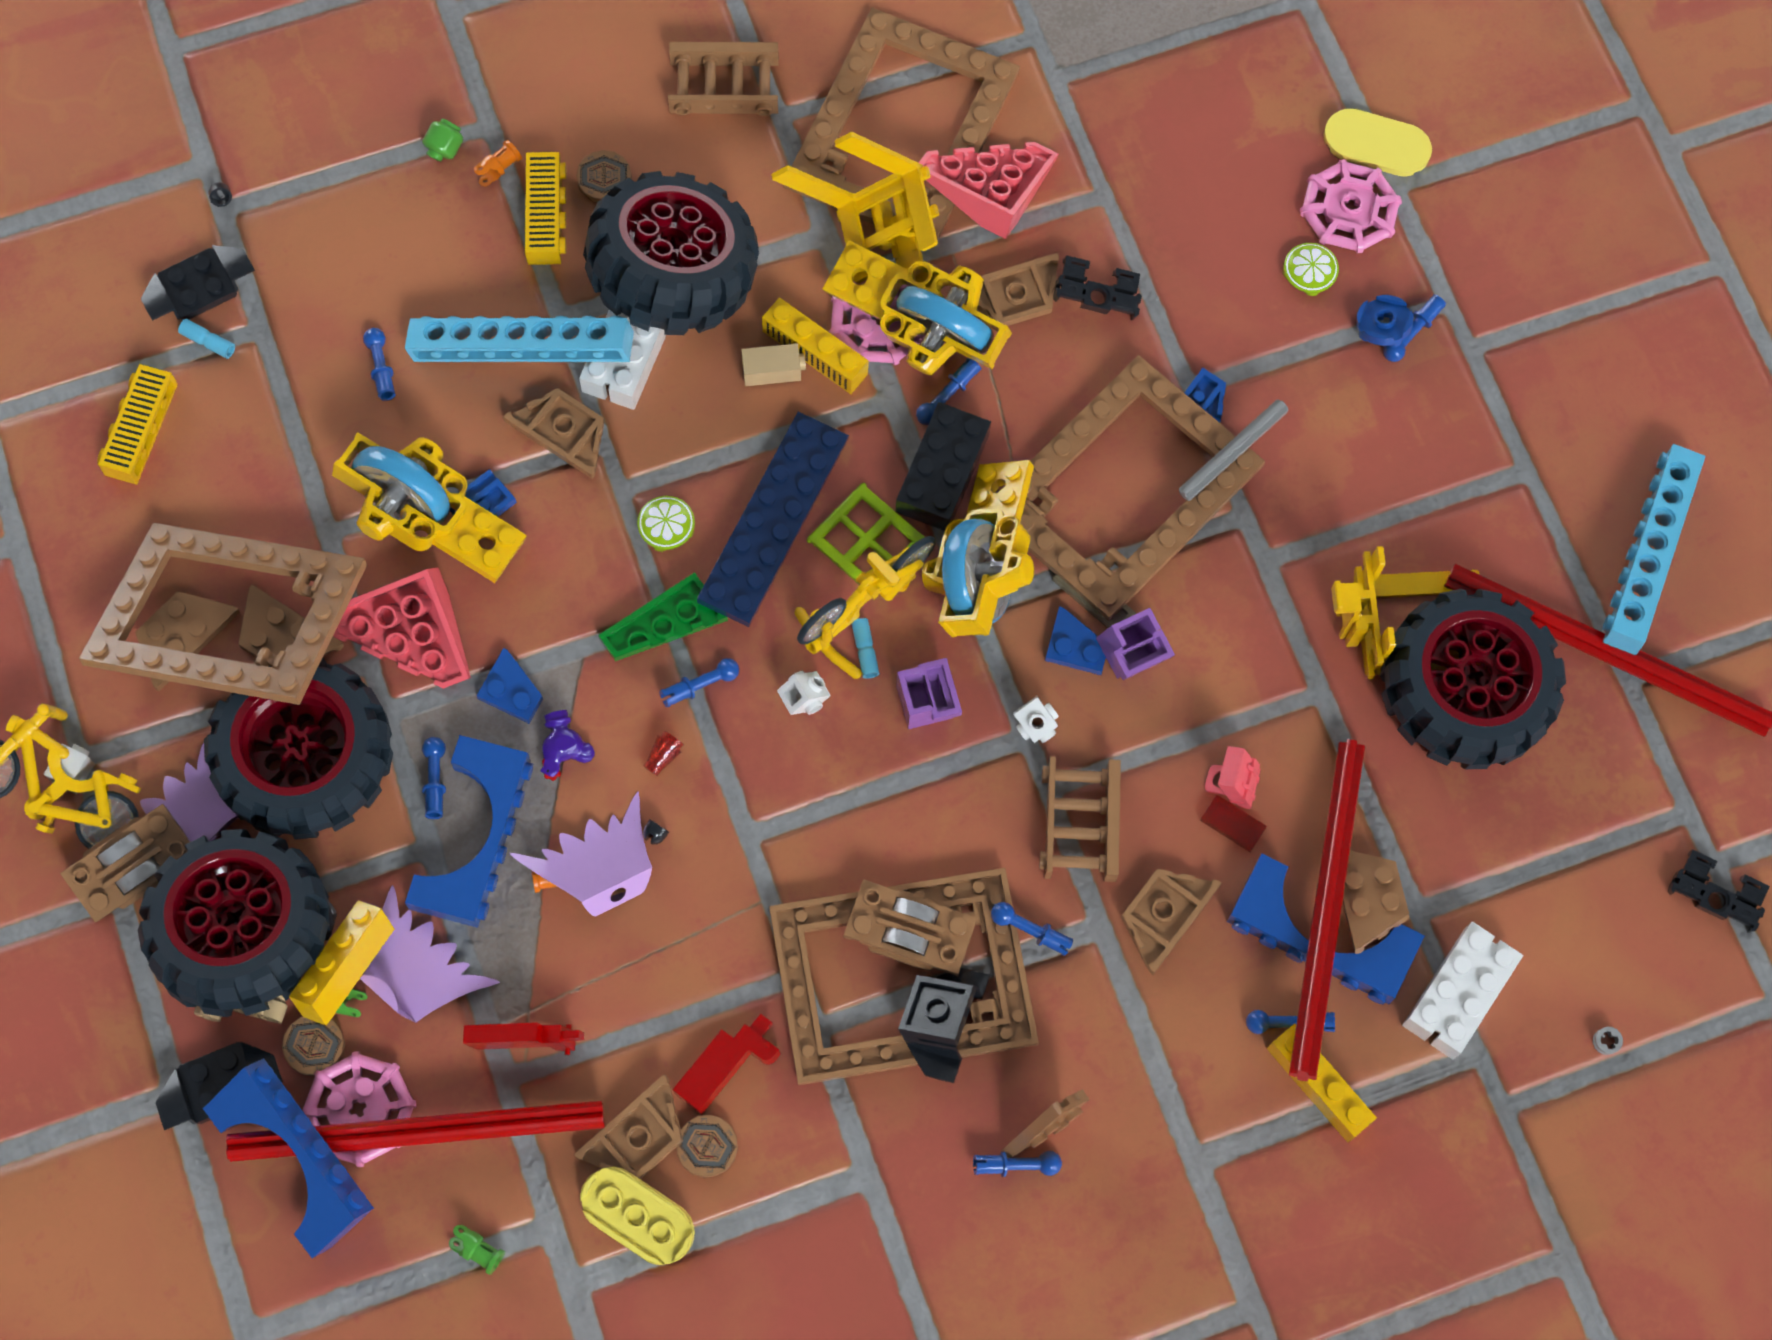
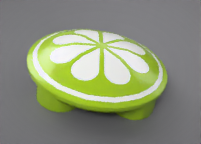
M1303 243L1295 246L1289 251L1284 261V277L1292 286L1309 296H1317L1320 292L1329 289L1338 277L1339 265L1335 255L1328 248L1317 243Z
M660 496L650 500L643 506L638 516L637 525L643 540L656 551L663 552L680 547L693 536L695 518L691 508L683 500L673 496Z

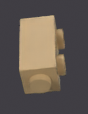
M798 343L741 349L745 386L801 381V371L806 370L804 353L799 354Z

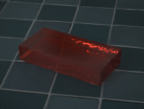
M1219 795L1215 796L1200 820L1248 852L1252 851L1267 827Z

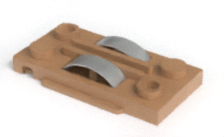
M161 804L144 817H135L83 853L82 859L60 874L96 923L118 907L125 909L144 896L147 887L156 888L159 883L154 876L156 871L170 856L177 860L188 852L185 844L191 841L167 807Z
M863 879L843 938L860 941L861 944L867 945L869 951L926 971H931L934 968L958 976L977 918L953 910L949 905L895 887L888 888Z

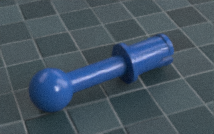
M1434 294L1419 311L1413 313L1415 320L1413 321L1412 331L1403 340L1402 344L1395 348L1384 346V357L1391 362L1400 361L1405 356V347L1423 327L1430 328L1432 326L1431 322L1446 306V302L1440 296Z
M370 328L364 333L363 342L372 352L375 368L371 371V378L375 381L378 397L383 401L393 399L396 394L392 381L393 369L386 366L382 349L386 342V337L379 328Z
M967 358L953 375L949 374L948 378L951 381L930 403H923L918 407L916 411L918 421L923 425H929L938 402L945 404L958 389L965 391V386L982 369L979 364Z
M725 658L717 664L716 669L689 681L687 677H683L681 682L659 691L661 699L669 695L671 696L663 701V704L668 708L684 699L695 698L694 691L718 680L732 681L736 679L739 674V665L735 660Z
M430 737L422 745V752L428 758V784L422 787V793L425 794V817L428 819H440L443 816V794L446 792V787L440 784V758L445 754L446 746L443 740L438 737Z
M999 902L991 910V918L994 923L1000 926L1010 924L1036 937V944L1038 946L1043 944L1061 953L1063 956L1068 953L1066 948L1070 949L1072 946L1073 938L1051 929V925L1048 923L1041 927L1015 914L1014 908L1007 902Z
M1254 1010L1246 1018L1247 1028L1254 1034H1262L1269 1028H1290L1293 1024L1297 1023V1016H1268L1262 1010ZM1326 1012L1324 1031L1335 1032V1012Z
M1046 1151L1039 1157L1007 1158L1006 1152H1001L1000 1155H974L973 1167H976V1169H973L974 1175L1001 1174L1002 1177H1006L1008 1170H1040L1044 1175L1053 1176L1060 1171L1062 1160L1053 1151Z

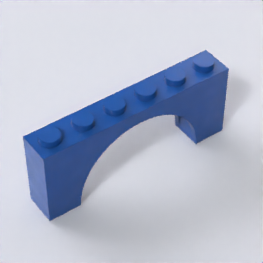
M459 735L451 764L454 771L463 773L475 780L489 796L493 816L491 831L479 854L462 868L440 876H420L414 874L405 901L409 910L478 928L480 920L484 921L489 910V903H486L489 892L495 891L498 882V875L495 874L498 863L503 864L507 853V847L504 844L507 835L512 836L515 829L516 819L513 816L516 807L521 808L524 800L525 791H522L525 780H530L533 771V763H530L531 760L527 752Z
M1261 853L1227 922L1232 924V928L1243 935L1250 933L1258 937L1262 945L1271 949L1277 947L1287 952L1286 956L1291 960L1299 963L1306 962L1309 940L1293 925L1284 904L1283 886L1288 866ZM1403 924L1393 927L1383 941L1359 954L1335 952L1332 976L1340 979V983L1348 989L1354 991L1359 989L1367 993V997L1373 1002L1382 1005L1384 1003L1390 1004L1396 998L1425 936Z
M264 1058L244 1067L203 1108L220 1133L241 1123L257 1124L276 1133L293 1150L303 1169L308 1192L306 1213L294 1235L312 1259L332 1248L374 1209L365 1194L357 1186L346 1168L332 1152L329 1145L321 1137L310 1119L305 1115Z

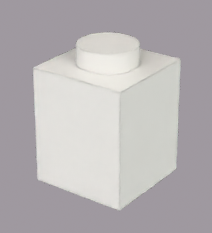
M61 744L69 750V756L66 759H61V765L65 773L72 779L86 780L95 765L88 757L90 752L76 744H73L72 748ZM48 766L43 775L53 783L55 779L51 775Z

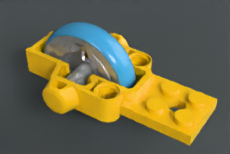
M849 240L822 288L824 292L881 320L880 327L887 338L908 349L906 362L914 369L927 375H933L955 352L992 370L1003 346L1012 335L1008 326L977 311L984 279L977 272L958 265L950 274L922 261L915 262L906 269ZM860 271L866 272L868 274L867 281L862 285L855 284L854 276ZM927 272L928 278L924 282H916V277L919 273ZM902 285H908L901 291L897 298L896 306L899 312L890 308L900 287ZM944 286H951L952 288L945 299L941 289ZM900 321L901 327L899 330L890 332L889 326L891 323ZM991 329H993V330H995V331L998 332L997 335L995 336V338H994V333H993V331H992ZM927 331L921 345L914 342L916 336L924 335Z
M357 432L354 440L340 459L335 461L332 476L365 496L356 522L358 528L365 535L377 541L383 540L390 534L417 551L428 550L433 544L493 583H496L526 540L527 535L465 497L467 491L465 477L442 463L443 451L433 441L419 437L400 452H396L379 446ZM353 460L352 466L349 468L348 465ZM455 487L460 492L451 493L446 488ZM450 508L457 510L448 524L442 526L441 524L448 516ZM423 530L428 536H417L415 531ZM482 538H488L493 541L494 547L489 550L483 549L478 541Z
M1030 460L979 464L965 519H957L947 525L938 557L927 561L923 566L922 580L925 588L928 591L945 595L938 623L951 637L989 635L991 625L998 621L1005 613L1011 593L1018 591L1019 588L1027 586L1033 581L1034 564L1032 558L1027 554L1030 535L1020 523L1034 465ZM1003 485H1006V486H1005L1004 488H1002L998 493H996V491H997V489H998L999 487H1001V486H1003Z

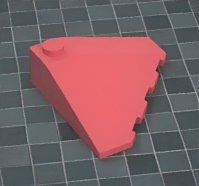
M1027 142L1024 145V149L1010 150V145L1004 144L989 146L988 152L974 153V147L954 149L953 155L938 156V150L927 151L918 163L922 164L923 167L929 168L931 178L927 179V182L982 228L1006 239L1019 222L1059 154L1036 142Z
M439 567L423 570L351 599L333 635L343 642L349 639L362 645L360 650L379 659L385 656L398 662V668L415 676H419L421 673L435 680L434 685L443 689L471 678L450 596Z

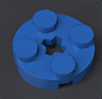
M1376 296V300L1369 303L1367 300L1360 306L1357 312L1359 337L1363 341H1368L1375 345L1398 347L1412 331L1413 312L1412 310L1410 312L1407 308V303L1403 299L1396 296ZM1384 317L1389 318V323H1381L1378 320H1383Z

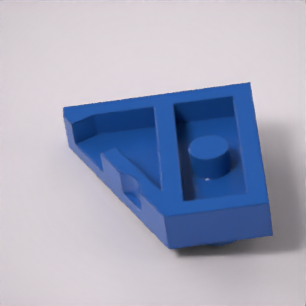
M1202 368L1184 393L1219 423L1221 422L1226 382Z
M1059 606L1045 661L1101 675L1106 656L1096 639L1097 635L1065 608Z
M505 648L502 649L476 695L478 700L530 724L543 700L541 693Z

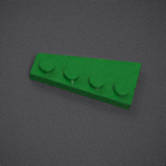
M694 572L599 634L598 637L612 658L618 661L726 622L728 617L697 603V598L704 584Z

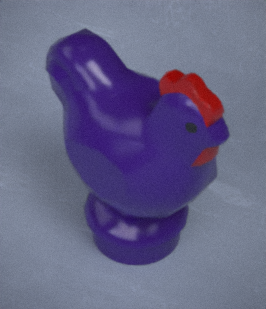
M559 710L544 715L546 722L544 726L551 729V733L542 744L544 759L542 760L543 767L540 769V772L544 774L545 779L555 781L557 777L561 776L559 771L561 762L572 759L581 763H587L594 758L595 752L592 745L585 743L576 731L568 728L567 725L571 722V717L568 716L567 710Z

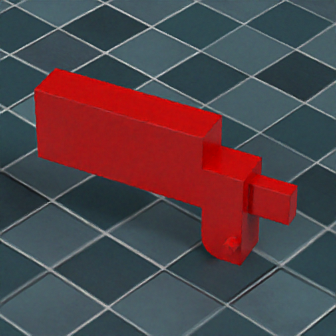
M760 1013L750 1027L744 1024L734 1038L721 1029L672 1089L675 1095L702 1115L750 1055H753L763 1064H773L781 1055L780 1050L763 1038L773 1023Z
M538 1022L464 1025L463 1044L476 1050L550 1047L554 1050L565 1051L564 1055H570V1051H575L576 1041L584 1040V1032L571 1030L572 1024H566V1027L560 1024L542 1025Z

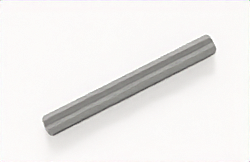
M1280 400L1274 401L1179 488L1181 496L1190 501L1288 412L1289 409L1286 404Z

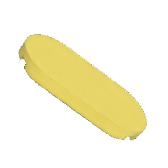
M1343 109L1336 112L1329 118L1324 130L1325 144L1328 145L1330 152L1341 160L1346 159L1348 162L1373 169L1378 167L1383 172L1407 177L1423 170L1427 166L1432 154L1430 139L1420 128L1358 109Z
M605 1167L591 1174L584 1182L580 1193V1202L582 1201V1210L586 1219L644 1260L655 1265L671 1264L683 1258L690 1250L695 1232L693 1221L687 1211L629 1171L619 1167Z

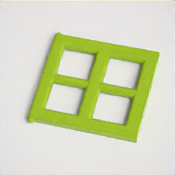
M861 483L807 537V543H812L858 583L856 578L862 571L853 563L868 547L873 549L885 561L893 557L875 541L891 524L911 541L906 547L910 548L917 541L925 537L868 489L865 483ZM862 499L882 516L866 533L846 516ZM839 522L843 523L860 538L844 555L824 539ZM922 546L920 549H918L916 552H914V553L901 565V567L898 569V571H900L901 569H903V567H904L924 546Z

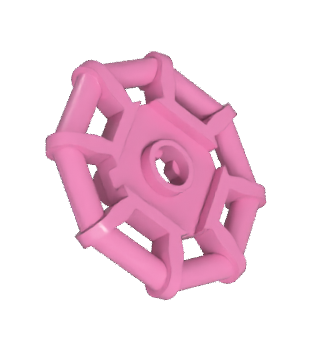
M1342 159L1337 164L1316 175L1311 174L1307 179L1308 187L1303 207L1300 208V215L1306 218L1319 237V243L1322 245L1330 244L1354 250L1358 254L1363 253L1364 249L1385 238H1391L1395 234L1394 225L1402 199L1401 196L1394 192L1380 168L1373 169L1349 163L1346 159ZM1350 174L1367 178V180L1350 177ZM1338 175L1341 177L1340 182L1335 185L1334 183L1330 185L1327 182ZM1376 184L1383 196L1380 197L1378 193L1375 195L1372 185ZM1318 190L1325 193L1323 203H1315ZM1352 200L1355 201L1354 205L1358 208L1351 210L1345 204ZM1380 207L1387 208L1385 220L1378 217ZM1323 213L1325 215V221L1329 224L1327 229L1316 214ZM1373 225L1377 229V231L1363 237L1362 232H1365L1368 227ZM1336 229L1353 233V239L1334 233Z
M865 280V281H863V282H861V283H856V282H854V283L857 284V285H862V284H864L867 280ZM902 285L899 290L902 291L908 285ZM896 295L890 308L899 312L896 306L898 298ZM832 296V322L829 333L865 357L869 362L892 363L894 366L900 364L899 361L908 354V349L902 346L896 349L894 347L895 343L887 338L880 325L876 324V320H872L873 316ZM843 310L852 313L851 324L843 325ZM895 321L891 323L889 331L896 332L899 330L901 322ZM926 332L924 335L916 336L914 342L920 345ZM852 333L855 336L857 335L861 339L862 344L858 347L848 335ZM869 347L886 348L887 352L868 351Z
M355 1051L352 1052L351 1056L322 1071L317 1070L314 1073L315 1078L302 1111L310 1119L313 1126H320L317 1118L327 1117L330 1125L387 1120L391 1111H399L397 1119L410 1118L413 1108L417 1106L416 1100L412 1099L400 1074V1066L398 1064H390ZM362 1068L380 1073L382 1076L378 1082L369 1078H363ZM352 1069V1078L338 1085L331 1080ZM390 1082L398 1096V1101L390 1102L384 1090V1087ZM324 1086L332 1091L327 1098L326 1108H317ZM355 1102L360 1104L366 1103L367 1107L363 1109L364 1115L362 1117H358L357 1114L351 1115L350 1113ZM396 1147L333 1153L340 1160L356 1164L357 1167H364L365 1163Z

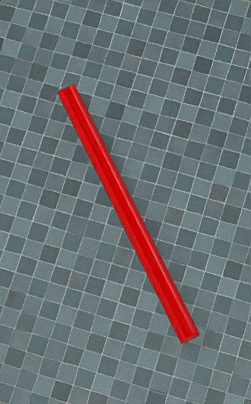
M1456 563L1446 579L1444 587L1452 591L1463 589L1466 590L1467 595H1474L1477 589L1501 593V602L1510 606L1517 600L1534 612L1530 618L1539 629L1547 626L1554 639L1760 736L1765 737L1768 730L1772 727L1771 711L1644 651L1639 650L1636 655L1605 644L1603 643L1605 633Z
M1347 739V742H1339L1290 1062L1289 1076L1297 1077V1080L1300 1081L1317 1079L1365 752V745L1357 744V740Z
M590 1101L314 1127L329 1145L332 1152L600 1129L605 1128L603 1102ZM271 1130L233 1133L226 1136V1154L230 1162L296 1156L289 1145Z

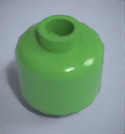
M443 118L441 121H433L422 140L424 147L428 149L426 154L439 162L443 158L453 159L463 142V136L460 133L461 128Z

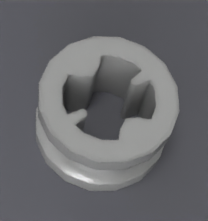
M1604 1027L1594 1034L1593 1045L1599 1053L1610 1055L1621 1049L1623 1037L1617 1029ZM1603 1033H1607L1609 1038H1614L1615 1043L1610 1045L1612 1049H1608L1607 1044L1601 1043V1038L1605 1037Z

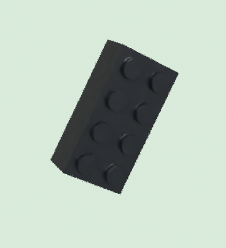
M938 402L896 499L895 512L945 531L947 525L956 516L988 440L991 421Z

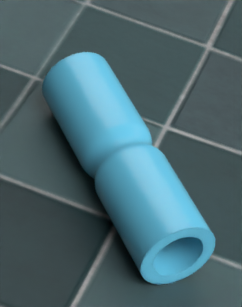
M184 319L178 328L179 334L200 345H204L207 349L226 359H229L235 351L234 343L215 333H210L207 329L189 319Z
M860 618L851 623L858 649L862 677L869 679L877 677L880 673L873 648L869 621L867 618Z

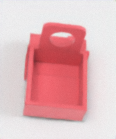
M1227 746L1223 766L1212 765L1210 767L1205 790L1209 793L1226 795L1230 803H1235L1244 809H1251L1256 797V787L1260 781V764L1256 758L1250 757L1245 748ZM1221 772L1218 781L1219 787H1216L1213 783V779L1216 774Z

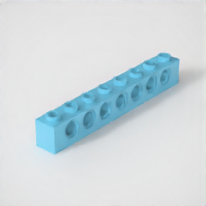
M423 316L421 318H410L405 350L414 362H630L634 331L627 318L621 316H610L609 318H596L593 316H583L582 318H568L566 316H556L555 318H541L538 316H529L528 318H514L511 316H503L501 318H487L484 316H476L474 318H460L456 316L433 318Z
M1673 444L1667 453H1661L1656 468L1660 469L1659 474L1654 475L1648 489L1652 491L1651 498H1646L1641 513L1645 514L1644 519L1638 522L1633 536L1637 537L1636 543L1631 544L1626 555V560H1629L1628 567L1622 569L1618 579V583L1622 584L1620 591L1616 590L1610 603V607L1614 608L1612 615L1608 614L1602 630L1606 632L1603 643L1636 655L1645 644L1705 460V455Z

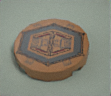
M606 150L593 152L586 156L578 165L576 174L579 190L589 200L596 203L617 184L627 178L632 180L630 166L624 157L616 152Z
M300 1017L289 1026L284 1034L282 1044L284 1058L289 1065L297 1072L308 1076H315L314 1073L317 1070L322 1071L339 1062L345 1048L342 1031L333 1020H330L326 1026L304 1017Z
M713 1115L697 1116L688 1121L681 1129L683 1142L677 1146V1156L683 1167L691 1174L703 1178L717 1176L727 1171L735 1161L738 1151L737 1137L731 1125L722 1118Z

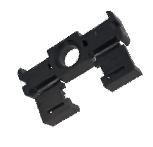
M1068 255L1065 256L1062 262L1064 264L1063 273L1056 280L1053 295L1055 302L1060 297L1081 302L1080 308L1103 314H1108L1111 310L1130 314L1131 320H1134L1139 315L1140 308H1138V305L1142 299L1141 294H1137L1140 273L1116 268L1112 276L1117 278V284L1109 286L1087 281V277H1084L1085 269H1089L1090 261ZM1092 291H1099L1103 294L1104 302L1102 304H1096L1092 301Z
M1693 849L1689 851V857L1684 868L1677 871L1668 888L1669 895L1674 894V892L1682 894L1696 901V908L1721 920L1727 919V917L1750 927L1748 933L1756 931L1759 926L1758 921L1765 913L1763 907L1758 909L1756 907L1762 905L1770 886L1746 874L1741 876L1740 881L1744 885L1741 892L1736 891V894L1712 882L1704 884L1705 881H1709L1710 877L1707 874L1710 868H1715L1717 861ZM1711 893H1718L1723 897L1724 904L1721 909H1714L1710 906L1708 898Z

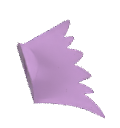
M203 743L197 762V770L188 762L185 764L184 775L186 783L174 777L165 776L163 790L166 800L146 798L140 801L146 815L161 804H164L191 842L204 835L208 841L216 840L221 835V831L226 830L238 818L219 796L209 778L211 772L208 764L205 762Z
M639 792L633 797L622 824H620L615 815H612L609 821L608 832L604 831L595 821L589 819L585 828V842L572 835L560 833L559 839L563 854L549 849H542L544 856L547 858V860L509 853L518 862L581 901L585 909L595 917L644 893L652 871V865L647 855L642 834ZM618 888L626 889V892L611 896Z
M391 886L382 910L395 930L360 978L401 1016L416 1023L432 1011L458 997L500 983L488 977L462 975L470 966L469 963L460 962L448 965L457 944L441 943L430 947L434 930L431 921L410 931L412 923L411 911L408 910L399 918L397 895L394 886Z

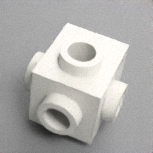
M804 671L796 672L777 690L790 715L805 712L808 715L816 713L823 707L822 703L831 696L824 680L817 671L804 673Z
M1035 696L1013 712L1020 723L1016 728L1025 740L1031 738L1034 743L1038 740L1044 743L1056 734L1054 729L1058 727V723L1055 719L1059 715L1050 703L1044 705L1038 696ZM1039 717L1043 722L1041 725L1036 726L1032 723L1033 719Z

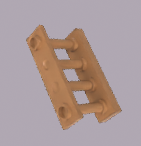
M669 42L670 64L678 66L677 95H668L670 113L678 115H688L690 113L759 114L761 116L778 114V95H770V67L779 66L778 42ZM689 66H705V95H688ZM716 66H732V95H716ZM744 66H759V95H743Z
M1050 756L1048 766L1042 767V783H1047L1045 852L1040 851L1039 869H1045L1044 879H1051L1053 867L1099 869V872H1104V882H1116L1119 875L1121 760L1109 759L1106 769L1102 768L1101 771L1056 769V757ZM1055 781L1101 783V786H1106V797H1101V800L1055 798ZM1054 809L1100 812V815H1105V826H1100V828L1054 826ZM1054 838L1099 840L1100 843L1105 844L1104 854H1100L1099 857L1053 855Z

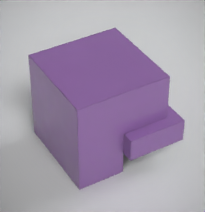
M1151 608L1110 626L1096 637L1117 679L1120 677L1122 680L1128 679L1175 655Z
M947 658L919 664L916 668L897 672L896 687L908 729L962 715V709Z

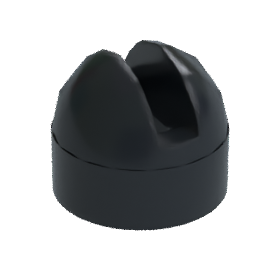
M217 182L210 186L208 194L213 205L224 207L231 202V190L225 183ZM218 190H221L225 196L220 198Z
M649 819L643 830V836L646 841L653 835L652 845L661 843L669 834V831Z

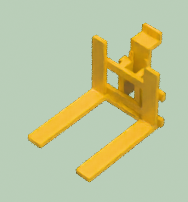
M849 132L834 141L835 146L894 174L857 193L848 192L791 166H785L771 174L773 181L838 209L836 211L838 221L841 222L846 245L850 240L868 250L877 246L885 251L891 248L896 264L908 269L915 262H926L923 260L921 251H926L938 244L933 218L939 216L937 205L929 206L924 181L931 178L929 168L923 167L922 164L854 132ZM891 197H893V202L895 206V216H893L890 201L887 200ZM871 208L876 233L864 239L859 214ZM864 271L856 273L854 282L861 283L867 280L868 274ZM919 273L916 277V282H924L928 278V273Z
M1377 546L1372 556L1370 551H1364L1362 555L1364 570L1362 571V566L1355 567L1354 583H1341L1340 580H1337L1331 587L1334 612L1337 617L1342 616L1343 627L1339 632V639H1345L1346 647H1357L1361 641L1367 679H1373L1375 675H1380L1381 667L1396 646L1393 627H1387L1382 636L1380 634L1376 598L1439 595L1440 593L1452 591L1444 587L1451 571L1380 574L1385 566L1383 546ZM1471 570V571H1473V572L1479 574V571H1478V570ZM1478 646L1481 649H1487L1484 646ZM1450 649V655L1455 659H1459V653ZM1434 663L1430 665L1431 670L1434 671L1447 670L1446 667Z

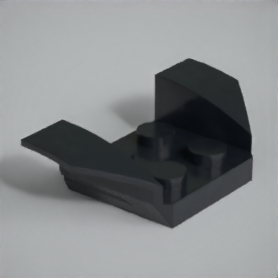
M212 245V248L191 256L159 272L158 275L155 273L146 287L141 301L152 321L172 311L178 320H190L235 298L239 290L235 280L255 271L243 249Z
M961 968L958 976L949 973L935 978L921 975L916 976L898 1029L925 1076L945 1082H955L962 1062L957 1046L973 998L983 999L990 974Z
M236 1042L181 1064L178 1069L175 1068L155 1102L164 1130L187 1121L192 1124H203L210 1121L211 1119L203 1108L244 1067L263 1058L283 1083L275 1056L243 1042Z

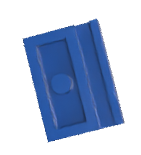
M490 469L467 486L465 497L497 517L517 503L516 498L494 476ZM450 508L449 511L454 516L457 510Z

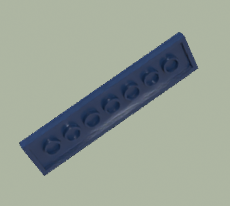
M797 412L697 598V603L747 627L750 626L844 449L849 435L801 412Z

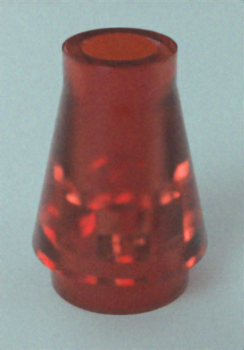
M664 731L661 736H657L643 767L658 776L681 753L680 749L684 744Z

